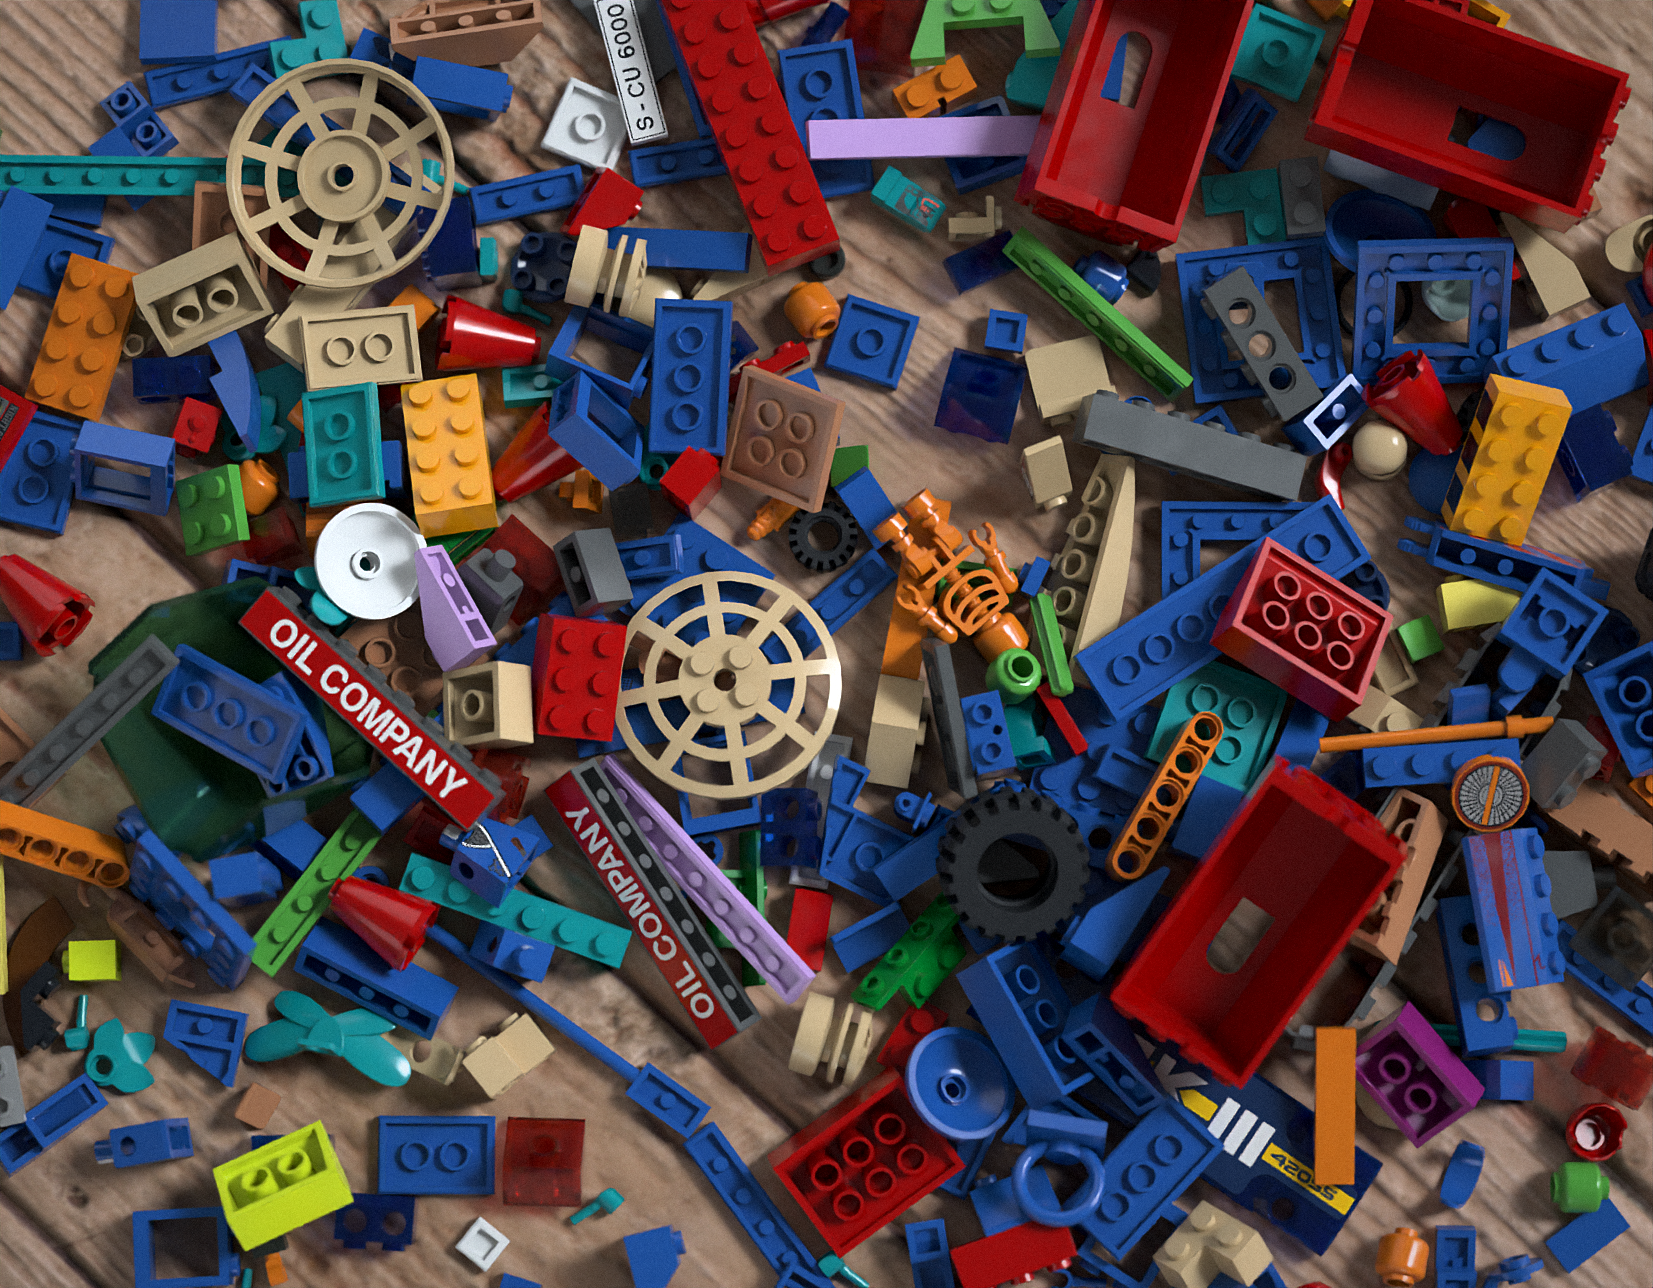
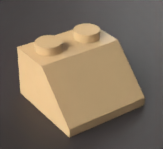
M494 661L442 673L444 737L452 744L457 742L467 750L505 749L533 743L531 666Z

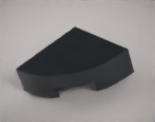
M1139 250L1126 266V275L1153 295L1161 278L1159 256L1157 252L1152 253Z

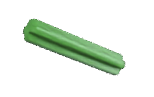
M1038 593L1034 598H1030L1029 605L1051 693L1062 698L1072 693L1074 686L1052 599L1049 595Z

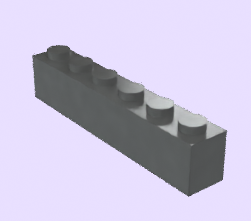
M1099 389L1096 393L1082 397L1072 442L1116 455L1130 456L1143 463L1272 501H1297L1307 456L1295 453L1296 447L1280 442H1274L1273 446L1260 442L1261 437L1258 435L1239 432L1237 436L1225 432L1226 427L1224 425L1204 421L1203 425L1190 422L1189 415L1177 411H1168L1167 414L1154 411L1155 405L1144 401L1133 400L1132 404L1118 400L1119 394Z

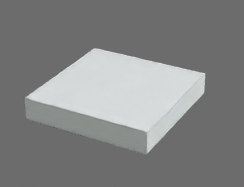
M570 77L543 138L541 148L593 170H596L599 166L608 167L614 171L629 137L619 97Z

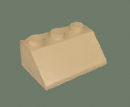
M237 231L132 277L136 303L169 359L274 313L253 259Z

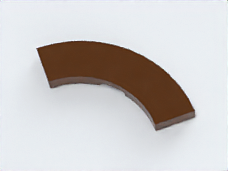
M52 896L31 915L16 937L7 959L8 991L2 995L4 1016L12 1041L22 1058H25L32 1051L25 1048L23 1043L20 990L45 961L50 962L62 941L77 929V926L56 896ZM44 998L39 1001L42 1006H44Z

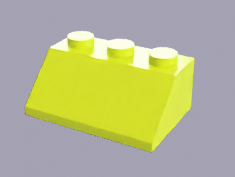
M321 1120L212 1169L227 1221L245 1251L354 1202L346 1175Z

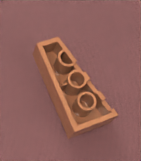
M1585 779L1576 790L1577 796L1572 803L1564 808H1542L1535 802L1530 809L1607 865L1612 864L1615 871L1653 897V826L1636 814L1632 815L1620 807L1621 803L1605 792L1600 794L1588 786L1590 783L1588 779Z
M1402 787L1398 789L1379 820L1387 829L1385 833L1387 838L1393 833L1407 844L1408 858L1348 940V942L1395 966L1449 821L1430 800Z

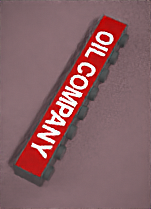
M285 586L282 589L280 587H267L238 623L466 831L477 829L507 794L499 787L502 784L501 780L486 768L481 771L470 761L473 755L464 746L457 742L452 744L442 735L444 729L438 722L429 716L423 718L413 709L416 704L408 695L400 690L394 692L385 683L387 677L372 664L366 666L356 657L359 652L352 644L343 638H340L338 641L327 631L330 628L329 624L321 621L313 612L311 614L307 613L299 605L302 600L296 593Z
M595 758L570 769L545 788L543 791L554 809L561 817L711 1051L715 1050L761 1020L762 1017Z

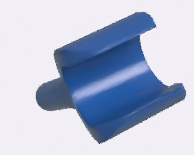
M1065 1268L1052 1272H1062L1067 1275L1068 1284L1064 1288H1106V1279L1073 1275L1071 1271Z

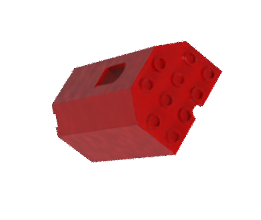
M1079 0L1014 201L1021 206L1028 207L1029 203L1032 204L1033 209L1031 213L1039 219L1108 245L1122 247L1123 244L1133 245L1134 242H1138L1136 248L1141 251L1154 253L1175 244L1254 0ZM1125 33H1137L1143 36L1150 47V58L1133 109L1100 97L1117 42Z
M1352 0L1347 13L1349 17L1345 20L1336 39L1308 121L1312 123L1307 126L1303 140L1564 234L1573 225L1578 226L1582 217H1587L1594 200V196L1590 195L1589 191L1595 181L1599 182L1607 161L1601 158V154L1604 153L1607 145H1612L1619 124L1615 123L1614 119L1620 109L1624 110L1631 93V88L1626 86L1629 73L1426 0ZM1461 107L1516 127L1522 133L1525 140V148L1522 155L1517 159L1506 161L1447 140L1458 108Z
M1275 754L1117 976L1113 982L1110 999L1114 1001L1112 1006L1120 1014L1129 1019L1136 1016L1147 1024L1145 1029L1162 1042H1165L1168 1037L1181 1045L1178 1052L1185 1059L1196 1065L1201 1061L1213 1070L1211 1075L1221 1084L1227 1087H1231L1234 1084L1240 1089L1246 1084L1408 858L1407 844L1393 833L1387 838L1385 834L1387 829L1378 818L1311 771L1301 766L1295 767L1293 771L1288 769L1287 767L1290 762L1278 754ZM1245 897L1274 917L1275 920L1239 969L1230 973L1219 972L1209 964L1207 948L1241 899Z

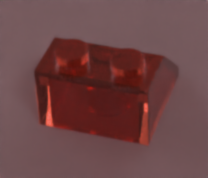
M849 0L843 40L852 39L856 68L859 70L914 77L916 67L911 66L910 54L924 14L926 0Z
M511 514L486 541L481 550L486 548L495 554L497 550L503 549L514 556L516 564L512 571L523 581L524 587L510 619L521 627L564 579L555 552L517 517Z
M508 1117L502 1167L503 1205L581 1208L584 1182L586 1119Z

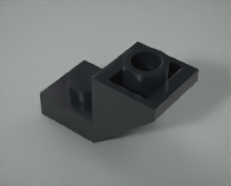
M45 961L20 990L24 1047L32 1052H37L39 1048L45 1051L60 1034L56 1029L62 1022L39 1003L42 998L46 1001L50 999L62 984L58 979L64 972L53 962Z

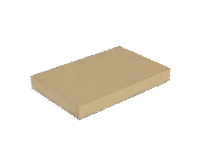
M414 304L298 316L307 392L366 382H374L377 386L423 381Z

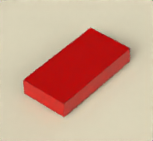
M1048 682L1036 688L1034 694L1074 759L1086 752L1089 745L1060 698L1051 693Z

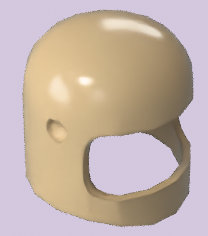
M1385 420L1371 421L1362 426L1353 438L1352 444L1353 461L1359 472L1369 479L1378 481L1392 479L1398 475L1406 464L1408 445L1404 433ZM1391 473V474L1385 475V476H1376V475H1373V474L1383 475V474Z

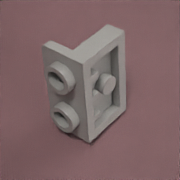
M13 1046L0 1047V1129L9 1128L12 1125L26 1121Z

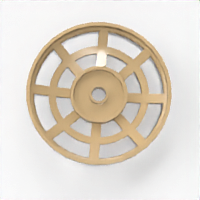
M352 58L325 59L308 63L285 73L268 85L251 102L240 119L230 143L226 163V189L230 209L239 231L249 246L268 265L285 276L306 285L327 289H353L374 284L395 275L411 264L430 245L441 228L450 207L454 188V155L451 140L441 116L431 101L412 82L395 71L373 62ZM333 73H357L364 75L359 98L352 96L333 97L313 103L302 83L315 77ZM379 79L391 83L408 94L423 109L428 118L409 130L395 113L375 102ZM289 91L300 112L295 114L282 127L274 139L271 148L249 141L254 127L264 112L280 96ZM338 109L356 110L351 130H335L330 132L321 114ZM371 115H376L386 121L400 137L380 148L372 139L366 136ZM307 123L316 139L307 147L302 157L283 152L291 137L302 125ZM435 131L441 144L444 159L442 195L422 190L423 164L417 145ZM408 151L412 167L411 187L391 182L389 162ZM244 156L266 163L265 189L271 209L249 218L246 211L241 188ZM279 167L297 172V182L300 191L299 195L283 203L280 200L278 190ZM351 167L354 173L352 182L344 187L337 186L335 174L338 169ZM385 198L406 202L397 219L386 230L382 231L373 213L382 205ZM417 205L437 210L433 222L422 239L406 255L396 260L388 242L406 226L414 214ZM310 208L324 218L318 239H313L302 232L292 222L290 217ZM360 221L369 239L352 245L333 244L340 223L346 224ZM279 223L293 240L312 250L313 252L305 272L294 268L280 259L264 244L257 232ZM374 250L383 268L372 274L354 278H327L320 276L328 255L336 257L355 256Z
M737 571L706 572L687 577L664 588L649 599L632 617L627 625L623 662L630 641L636 631L652 639L655 643L650 650L646 662L644 687L622 692L620 678L615 721L629 750L639 763L657 779L676 790L696 797L716 800L745 799L767 793L786 784L805 770L821 752L832 733L839 713L842 693L841 667L835 644L825 624L813 608L795 592L774 580L752 573ZM735 581L750 583L768 589L780 597L766 613L759 608L743 603L720 602L717 582ZM702 584L705 605L683 613L665 629L646 618L657 606L672 595L689 587ZM793 605L803 613L814 627L824 647L827 659L803 660L802 653L795 639L786 627L780 623L781 619ZM722 614L743 615L757 620L758 624L746 639L736 635L725 634ZM707 616L710 637L691 647L675 636L687 624ZM772 631L785 645L792 662L768 664L766 657L759 647ZM667 649L683 660L679 669L678 680L656 684L657 665L663 650ZM721 672H730L736 677V684L729 691H721L714 685L715 677ZM829 675L828 705L822 723L813 736L795 722L805 700L806 677ZM795 678L793 698L785 714L768 701L771 694L772 681ZM681 695L682 701L690 715L678 731L666 719L658 700ZM647 702L648 710L655 724L664 736L671 741L658 761L645 750L636 738L627 720L624 707ZM758 715H761L776 726L773 731L762 739L743 746L740 726L750 722ZM704 723L711 727L725 729L728 749L709 748L694 743L691 740ZM785 735L804 748L796 759L780 771L763 779L749 782L745 759L767 751ZM683 751L705 760L730 762L734 785L719 786L699 783L681 777L672 772L671 769Z

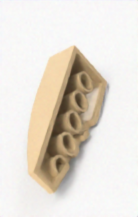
M1101 454L1081 497L1084 506L1080 514L1075 519H1071L1066 529V533L1070 534L1065 547L1061 555L1055 553L1049 566L1054 569L1046 587L1040 586L1037 594L1044 593L1049 595L1052 599L1073 686L1093 690L1073 657L1118 628L1131 556L1135 505V459L1130 456ZM1031 613L1026 629L1031 640L1025 650L1036 657L1041 667V678L1048 680Z

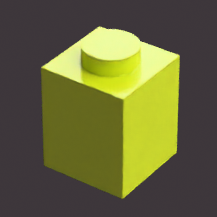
M68 941L69 950L63 951L62 967L64 974L69 973V981H122L120 941Z

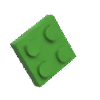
M227 464L175 481L186 556H200L250 540L239 465Z

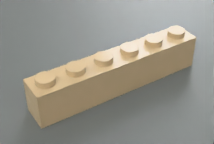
M405 161L400 169L412 177V167ZM423 174V186L432 193L442 195V187ZM382 205L373 213L382 231L386 230L397 219L396 215ZM424 207L410 225L406 224L388 242L395 258L434 209ZM358 221L352 228L346 226L336 238L335 244L352 245L369 239L360 221ZM372 250L355 256H329L320 276L327 278H354L372 274L383 268L375 251ZM300 284L288 299L290 306L282 316L277 313L265 327L267 348L304 374L298 316L354 310L374 284L353 289H327Z

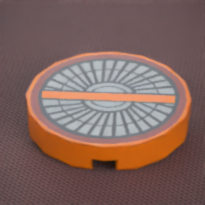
M1481 755L1467 761L1456 772L1450 790V800L1458 818L1468 827L1482 832L1500 831L1513 825L1524 814L1529 803V785L1522 769L1511 759Z

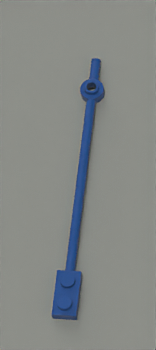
M365 866L358 868L352 875L364 880L375 879L378 884L391 888L388 875L378 867ZM434 923L432 928L428 927L425 935L629 1081L632 1085L625 1094L687 1139L692 1136L712 1108L651 1063L647 1062L642 1071L637 1069L502 970L469 956L470 947L438 924Z

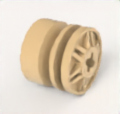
M583 225L570 271L564 302L589 308L596 293L604 294V312L610 313L614 297L622 299L619 316L628 318L632 307L637 299H639L648 264L646 259L647 240L637 238L634 252L629 254L625 253L628 242L627 235L621 236L615 250L608 248L607 230Z
M809 992L787 1069L812 1076L820 1061L828 1063L827 1081L833 1082L837 1066L846 1068L842 1085L851 1088L853 1081L861 1069H863L873 1035V1010L864 1007L860 1023H854L850 1020L855 1004L849 1003L842 1017L837 1018L833 1016L834 998Z

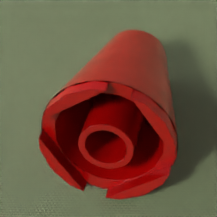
M447 295L445 297L441 313L447 314V318L443 317L441 325L438 326L434 364H437L436 371L529 366L532 359L538 360L542 338L536 336L535 328L457 296Z
M1418 349L1416 356L1410 350L1394 358L1376 373L1380 380L1373 388L1369 383L1364 387L1361 397L1366 405L1431 454L1447 456L1461 445L1462 427L1428 357L1421 349Z
M548 401L543 402L536 409L491 468L494 496L499 502L505 499L509 503H513L584 468L581 463L548 435L550 420L548 409L551 406V403Z
M17 554L0 557V598L32 649L41 657H50L56 654L52 648L59 644L66 648L72 644L90 623L93 614L89 611V607H95V602L86 593Z
M349 875L345 880L338 878L327 897L332 900L330 909L393 969L399 972L408 967L426 940L424 936L428 927H433L441 908L440 905L431 900Z

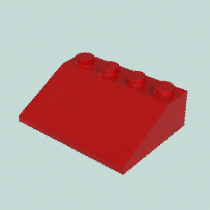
M1266 537L1263 539L1222 611L1209 644L1338 723L1361 706L1394 616L1271 538Z
M893 1064L767 1155L773 1170L839 1259L966 1167L945 1136L931 1129L919 1117L910 1102L906 1082Z

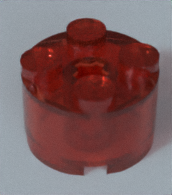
M472 749L469 751L473 755L470 761L481 771L486 768L494 773L502 782L499 787L507 793L487 818L508 825L509 818L517 819L521 812L529 784V777L523 776V767L531 768V761L527 757L499 749Z
M1596 1025L1573 1064L1570 1074L1589 1087L1591 1085L1601 1091L1603 1095L1619 1104L1638 1111L1653 1086V1057L1646 1054L1647 1051L1628 1040L1624 1043L1617 1039L1615 1034Z

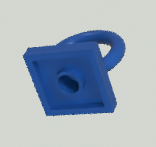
M1029 1110L1025 1150L1015 1162L1011 1175V1187L1014 1198L1027 1216L1043 1225L1066 1227L1084 1221L1095 1212L1104 1197L1106 1188V1177L1101 1163L1104 1157L1108 1123ZM1045 1156L1048 1160L1063 1165H1075L1082 1162L1090 1177V1188L1086 1198L1078 1206L1066 1211H1053L1040 1206L1031 1197L1027 1187L1029 1169L1037 1159Z

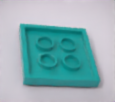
M1212 660L1166 690L1143 758L1160 765L1182 725L1189 718L1200 712H1212L1221 719L1224 732L1201 775L1243 791V797H1245L1262 773L1288 692L1274 683ZM1196 722L1194 727L1196 736L1201 740L1207 741L1210 736L1208 726L1202 722ZM1177 755L1175 759L1177 769L1182 773L1188 774L1191 769L1189 759L1184 755Z

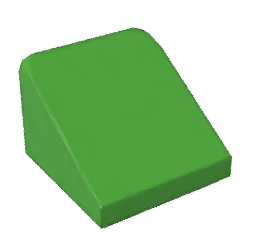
M868 445L835 448L831 465V488L839 485L863 466L869 469Z
M1429 614L1395 629L1411 665L1445 649Z

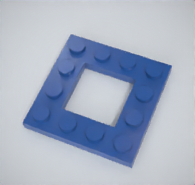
M1324 236L1175 255L1190 376L1194 378L1191 382L1194 406L1256 399L1265 396L1258 383L1251 386L1240 369V366L1245 363L1243 360H1228L1227 347L1220 337V333L1224 331V328L1217 317L1212 321L1210 320L1199 302L1204 298L1200 290L1224 275L1226 263L1262 262L1264 284L1293 281L1302 353H1297L1320 391L1328 389L1346 375L1330 254ZM1283 367L1273 369L1269 375V382L1274 389L1282 388L1288 381V373Z
M1512 237L1357 241L1351 374L1360 385L1364 386L1367 383L1375 385L1380 380L1376 373L1382 367L1410 350L1416 356L1418 349H1421L1428 357L1440 384L1485 383L1480 374L1490 358L1507 350L1514 241ZM1471 280L1467 342L1393 344L1396 281Z
M1162 501L1161 601L1200 576V542H1254L1315 502Z
M150 829L137 839L128 879L131 882L129 884L130 890L141 902L144 903L147 900L157 910L155 916L167 930L175 929L183 938L181 941L182 946L193 958L197 959L200 956L210 967L207 969L209 975L219 986L227 985L233 992L244 982L257 944ZM181 899H182V900L184 901V903L192 910L191 912H190V911L187 909V907L180 901ZM207 928H209L212 931L215 937L207 930Z

